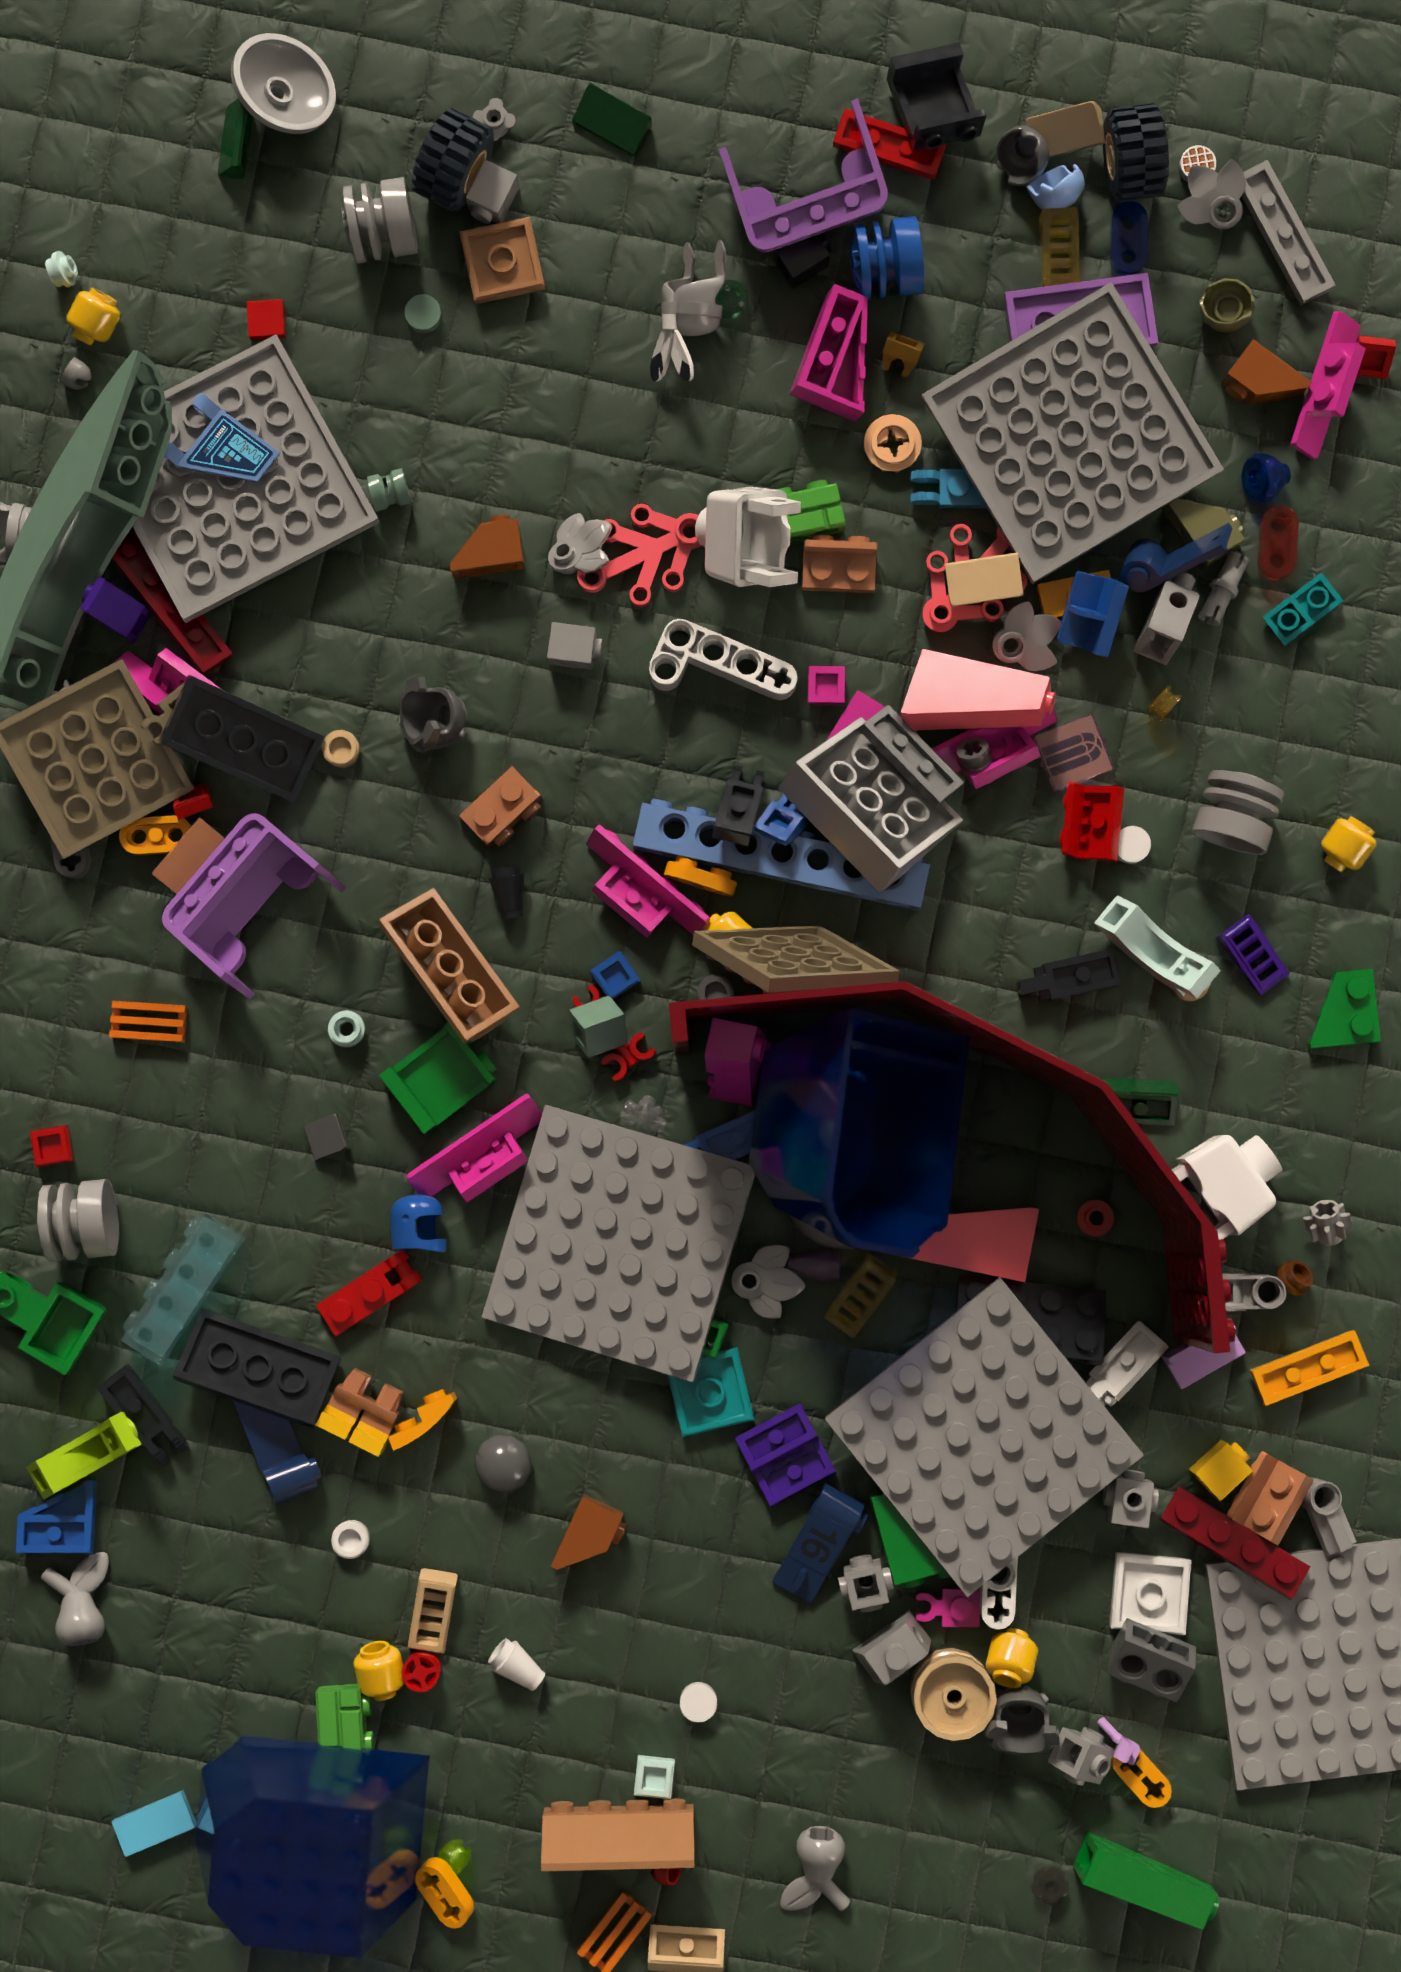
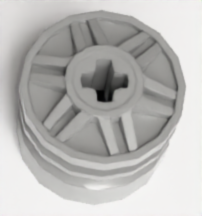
M405 176L381 180L380 198L373 199L367 183L361 184L362 201H357L353 185L343 187L344 198L343 208H341L347 242L354 252L357 264L367 262L365 245L370 244L375 261L381 260L382 242H389L394 257L419 253Z
M1225 770L1211 771L1207 781L1214 788L1208 787L1204 789L1203 796L1217 806L1198 808L1191 830L1192 833L1202 840L1234 851L1256 855L1266 854L1273 829L1259 819L1278 817L1279 809L1274 805L1283 802L1284 791L1251 774Z
M109 1179L82 1181L78 1187L77 1198L70 1183L60 1184L59 1189H57L56 1185H44L41 1187L38 1197L37 1225L41 1246L48 1262L62 1261L64 1256L67 1260H76L79 1255L80 1244H82L84 1253L88 1258L116 1255L119 1244V1218L115 1193Z

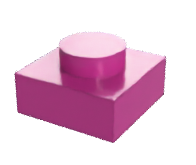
M808 666V705H844L845 666Z

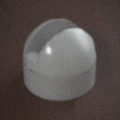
M74 357L65 368L60 382L74 390L84 389L88 386L87 381L91 380V371L84 362Z

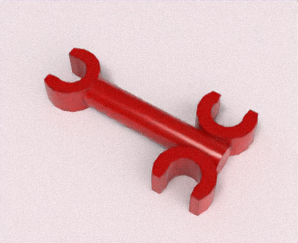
M589 985L588 989L593 995L592 1001L600 999V994L596 987ZM576 995L572 997L576 1007L584 1005ZM643 1032L637 1033L632 1037L630 1046L627 1043L614 1048L617 1054H608L602 1059L601 1063L603 1066L611 1061L620 1063V1071L612 1077L614 1081L624 1078L627 1069L639 1060H648L655 1055L656 1050L654 1048L646 1053H640L637 1050V1043L645 1037Z

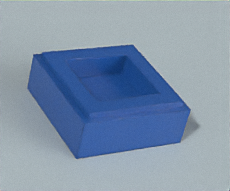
M621 951L590 970L606 996H610L613 1000L641 982Z

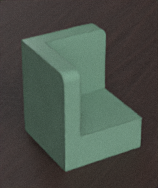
M610 996L569 1010L573 1039L588 1058L627 1044L625 1015Z

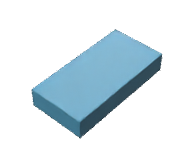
M184 1790L115 1818L112 1821L125 1857L197 1826Z

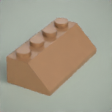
M434 888L377 921L379 927L463 1043L475 1041L495 1029L520 1007Z
M635 1799L626 1801V1806H611L610 1801L596 1800L589 1802L586 1807H573V1802L557 1801L551 1803V1807L544 1808L542 1816L541 1871L694 1868V1804H686L684 1799H666L663 1801V1805H648L647 1800Z

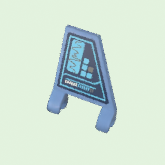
M199 393L192 402L194 408L211 422L186 454L169 441L164 459L177 468L258 483L279 457L280 452L223 411L206 395Z

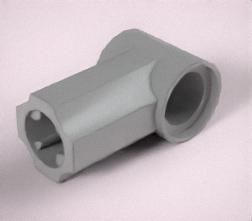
M1312 1478L1314 1481L1300 1506L1307 1511L1324 1553L1327 1555L1341 1553L1351 1548L1357 1542L1341 1506V1491L1331 1482ZM1322 1488L1323 1499L1316 1505L1314 1500L1315 1493L1318 1489Z

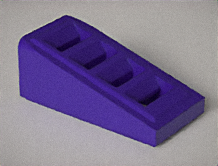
M1249 914L1243 916L1215 937L1259 996L1290 974ZM1246 930L1249 937L1236 945L1233 939ZM1255 942L1258 948L1244 957L1241 951ZM1261 954H1264L1267 960L1252 969L1249 963ZM1272 965L1276 971L1261 982L1257 976Z

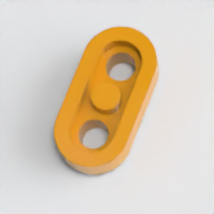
M176 815L142 817L121 828L119 840L122 847L134 855L168 854L178 843V841L173 842L171 840V833L176 829H180L183 837L192 825L184 818L178 820ZM144 831L146 834L145 841L141 844H136L134 840L136 833Z
M677 856L675 862H667L664 872L665 877L712 893L733 897L737 882L731 880V872L711 867L710 872L696 868L698 862L681 856Z

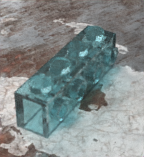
M203 1214L200 1219L195 1216L183 1233L187 1237L180 1250L174 1248L163 1264V1267L167 1269L160 1281L154 1279L150 1283L142 1297L147 1301L139 1313L134 1310L122 1327L126 1333L121 1341L158 1365L166 1362L246 1239V1237L210 1214Z

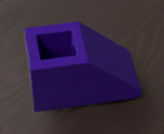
M98 577L95 584L91 583L88 585L81 598L83 604L80 609L95 623L132 644L136 642L152 614L143 604L101 577Z

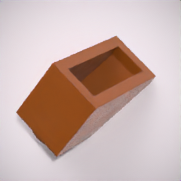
M1254 339L1221 382L1226 387L1225 390L1229 396L1239 402L1245 401L1249 405L1300 398L1312 383Z
M497 515L490 517L489 522L481 523L451 561L450 570L453 578L458 579L525 569L520 527L517 518L510 519L509 515Z
M583 1494L551 1567L558 1570L606 1552L611 1542L618 1545L627 1524L621 1522L624 1512Z

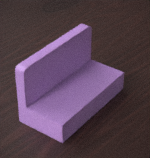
M1235 1335V1342H1230V1352L1212 1353L1183 1343L1161 1357L1178 1387L1184 1389L1246 1352Z

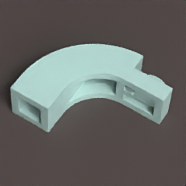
M1118 895L1094 922L1134 962L1163 984L1183 996L1187 993L1197 999L1221 971L1214 962L1185 948L1172 939L1138 905Z

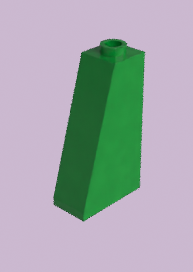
M1086 1832L1073 1863V1867L1082 1884L1202 1930L1207 1920L1211 1922L1214 1919L1218 1910L1219 1900L1216 1899L1218 1894L1211 1885L1092 1832Z

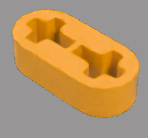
M1141 1749L1135 1761L1136 1765L1140 1768L1136 1774L1128 1766H1124L1121 1769L1120 1766L1123 1762L1112 1756L1111 1765L1117 1775L1145 1805L1158 1808L1167 1804L1171 1798V1785ZM1145 1776L1154 1784L1162 1782L1159 1785L1162 1793L1158 1797L1153 1794L1145 1796L1148 1789L1141 1781Z
M438 1857L428 1858L416 1872L415 1883L438 1919L449 1928H460L467 1922L474 1911L473 1899L445 1860ZM437 1875L438 1878L432 1879L430 1876ZM457 1906L459 1909L453 1910L451 1907Z

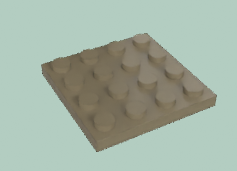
M123 659L0 722V748L63 859L194 790L173 749L161 743H153V740L160 735V727L155 723H151L145 729L140 727L144 719L154 715Z
M820 925L694 931L692 946L704 952L706 958L716 960L724 965V969L741 975L743 981L757 985L763 989L762 992L764 994L898 982L899 970Z

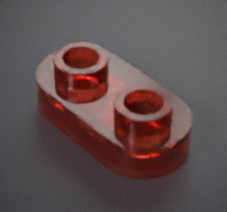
M1284 505L1271 507L1262 516L1259 526L1258 568L1265 577L1272 580H1280L1288 576L1295 568L1297 562L1299 521L1296 513ZM1272 522H1280L1283 525V531H1275L1272 528ZM1270 557L1279 558L1281 567H1273L1270 563Z

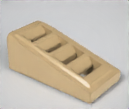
M426 1568L421 1569L408 1648L441 1654L445 1653L458 1577L456 1573ZM423 1600L444 1602L445 1607L424 1604ZM421 1615H426L443 1619L442 1622H438L420 1618ZM418 1629L440 1632V1637L418 1634Z

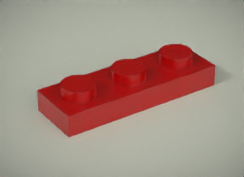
M844 108L832 147L849 153L864 146L853 111ZM864 115L879 163L935 180L946 144L932 150L925 148L913 151L905 128Z

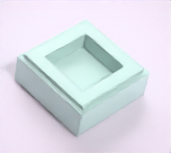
M638 1755L634 1796L671 1799L675 1759Z

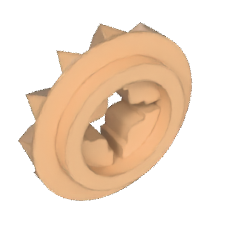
M890 414L879 417L871 423L865 433L864 451L869 462L880 468L882 472L894 471L898 473L907 467H911L921 451L922 440L918 428L912 421L901 415ZM889 430H891L895 441L905 442L903 445L898 446L896 457H893V453H891L889 448L879 447L887 443Z

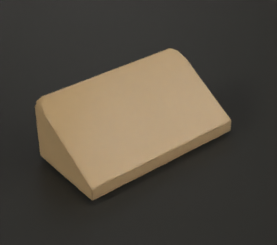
M1095 101L1081 103L1026 119V126L1033 127L1047 142L1050 151L1049 158L1105 144L1102 111Z
M1018 552L945 563L951 606L1024 595Z
M650 1924L648 1970L665 1972H723L725 1929Z

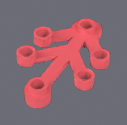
M637 504L631 511V520L635 526L645 528L652 525L669 532L657 539L621 527L615 520H604L611 523L616 529V533L608 537L605 543L618 541L636 549L609 561L608 564L599 570L591 572L599 576L596 584L591 585L585 581L586 576L590 573L578 570L577 579L579 586L589 593L598 592L603 589L607 579L644 562L638 581L631 588L629 596L634 606L639 608L645 607L651 601L650 588L663 553L677 547L671 568L667 569L662 576V584L669 592L679 591L684 584L683 572L691 550L702 546L699 544L696 536L687 538L684 536L683 531L687 527L695 528L699 515L687 513L675 519L652 511L646 504ZM640 510H644L649 514V517L645 521H638L635 518V514ZM669 575H677L680 578V582L675 586L669 585L666 582ZM637 590H644L647 593V598L644 601L635 600L633 595Z
M965 524L955 525L949 534V541L954 549L955 562L969 560L968 544L971 540L972 532ZM999 527L995 534L996 540L980 558L1002 555L1006 550H1012ZM958 530L964 531L967 539L963 542L957 541L954 538V533ZM934 551L928 555L925 565L930 573L932 599L925 604L922 618L924 624L930 630L944 633L951 630L957 621L984 619L988 622H995L1001 617L1004 607L1000 600L987 601L983 605L951 606L949 594L946 595L944 580L945 563H948V558L941 551ZM935 557L940 558L943 561V567L939 569L933 568L930 560ZM1021 572L1022 585L1024 591L1027 585V578L1025 574ZM994 604L999 610L998 614L995 616L987 614L986 606ZM944 608L948 614L947 618L942 620L936 618L934 614L935 609Z

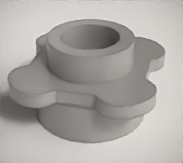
M499 98L491 99L486 108L482 111L477 110L473 114L474 119L493 129L494 141L504 136L508 129H512L516 124L515 116L509 114L504 109L503 101ZM497 117L498 120L497 122H492L491 118Z

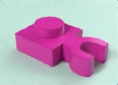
M941 1587V1598H935L926 1591L915 1593L916 1600H926L930 1603V1608L927 1612L915 1613L916 1620L928 1622L934 1619L935 1616H941L942 1627H980L979 1588L968 1597L960 1587Z

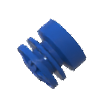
M916 216L891 219L889 236L884 237L878 221H871L870 238H867L863 222L853 223L849 253L852 278L858 289V294L871 300V283H875L878 298H885L887 281L893 280L898 296L923 294V251Z

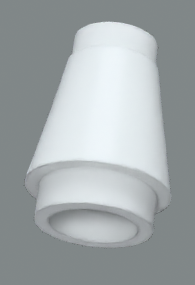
M507 1638L499 1643L488 1660V1663L494 1667L493 1672L525 1688L527 1687L531 1691H534L539 1686L545 1676V1672L540 1669L517 1641L511 1642Z

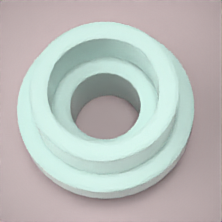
M61 251L52 253L51 258L45 262L51 281L57 287L63 285L71 287L75 285V276L78 275V270L72 257L66 256Z
M348 1010L340 1011L329 1021L328 1034L335 1044L341 1047H352L357 1045L364 1037L365 1024L357 1013ZM346 1022H350L354 1028L349 1036H344L341 1033V1026Z

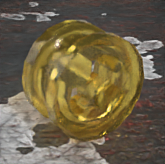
M1169 685L1147 709L1149 712H1156L1158 714L1157 719L1160 722L1182 697L1180 694H1172V687Z

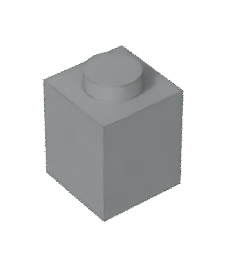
M484 160L466 196L468 210L471 211L470 214L485 224H490L491 221L502 223L519 190L517 174Z
M552 622L547 654L549 665L592 670L593 660L600 661L602 651V639L596 638V628Z

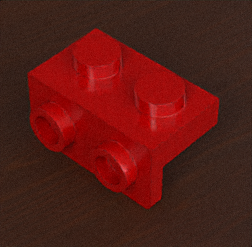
M1077 782L1068 783L1067 793L1063 800L1065 810L1064 828L1060 833L1062 855L1077 860L1117 861L1124 788L1120 786H1085Z

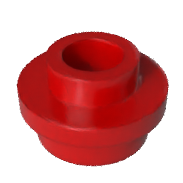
M1089 1200L1080 1206L1076 1219L1082 1232L1089 1236L1098 1237L1106 1234L1112 1228L1114 1214L1111 1207L1104 1201ZM1093 1211H1098L1102 1215V1221L1098 1225H1093L1089 1220V1216Z

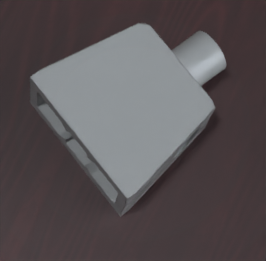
M1183 572L1173 577L1172 582L1166 581L1151 606L1133 652L1167 665L1183 641L1200 596L1197 592L1192 591L1196 581L1192 575Z
M908 1609L852 1651L872 1680L885 1686L928 1655L931 1639L910 1609Z

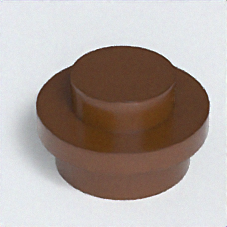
M1294 1260L1292 1262H1284L1278 1268V1278L1285 1285L1286 1292L1300 1297L1309 1291L1313 1283V1275L1306 1264L1299 1260Z

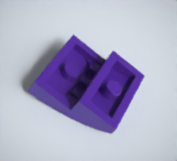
M801 1403L735 1437L771 1508L837 1474Z

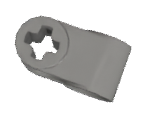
M1222 1273L1223 1279H1228L1231 1290V1301L1225 1303L1226 1311L1274 1309L1280 1306L1286 1298L1285 1285L1275 1276ZM1270 1281L1275 1286V1296L1272 1300L1263 1302L1258 1296V1288L1262 1283Z

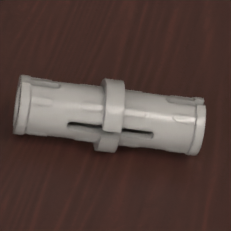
M1228 552L1218 577L1214 578V580L1212 579L1209 585L1210 594L1201 612L1198 614V618L1201 621H1205L1206 617L1208 618L1206 622L1208 625H1220L1230 600L1236 598L1239 592L1237 585L1250 561L1246 556L1240 561L1239 559L1242 554L1238 552Z

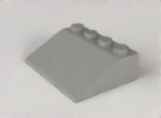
M860 717L795 762L778 789L881 893L902 877L952 832L963 819L946 802L935 809L859 731L863 723L866 722Z

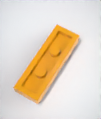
M1351 1330L1249 1371L1262 1404L1267 1406L1367 1367L1369 1363L1356 1331Z

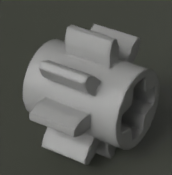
M1321 1200L1309 1207L1311 1216L1303 1217L1306 1232L1311 1234L1312 1242L1318 1241L1323 1245L1331 1246L1347 1238L1345 1229L1352 1228L1350 1213H1345L1343 1203L1338 1204L1333 1200Z

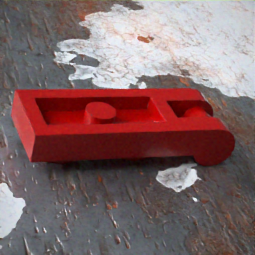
M404 1249L316 1305L335 1336H338L423 1281L418 1271L413 1272L406 1261L409 1257ZM392 1269H395L401 1279L394 1286L386 1275Z

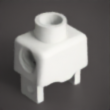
M759 487L711 492L707 497L706 508L700 512L695 525L696 538L699 544L705 547V572L713 578L738 587L758 584L776 587L798 583V572L784 569V560L787 548L790 546L791 534L787 515L801 513V502L787 499L786 493L782 490Z
M1230 1135L1213 1136L1177 1158L1178 1166L1172 1169L1180 1182L1186 1177L1189 1179L1217 1218L1219 1223L1214 1227L1218 1231L1219 1239H1224L1228 1235L1239 1236L1275 1206L1276 1198L1266 1182L1282 1172V1167L1274 1153L1257 1135L1240 1147Z

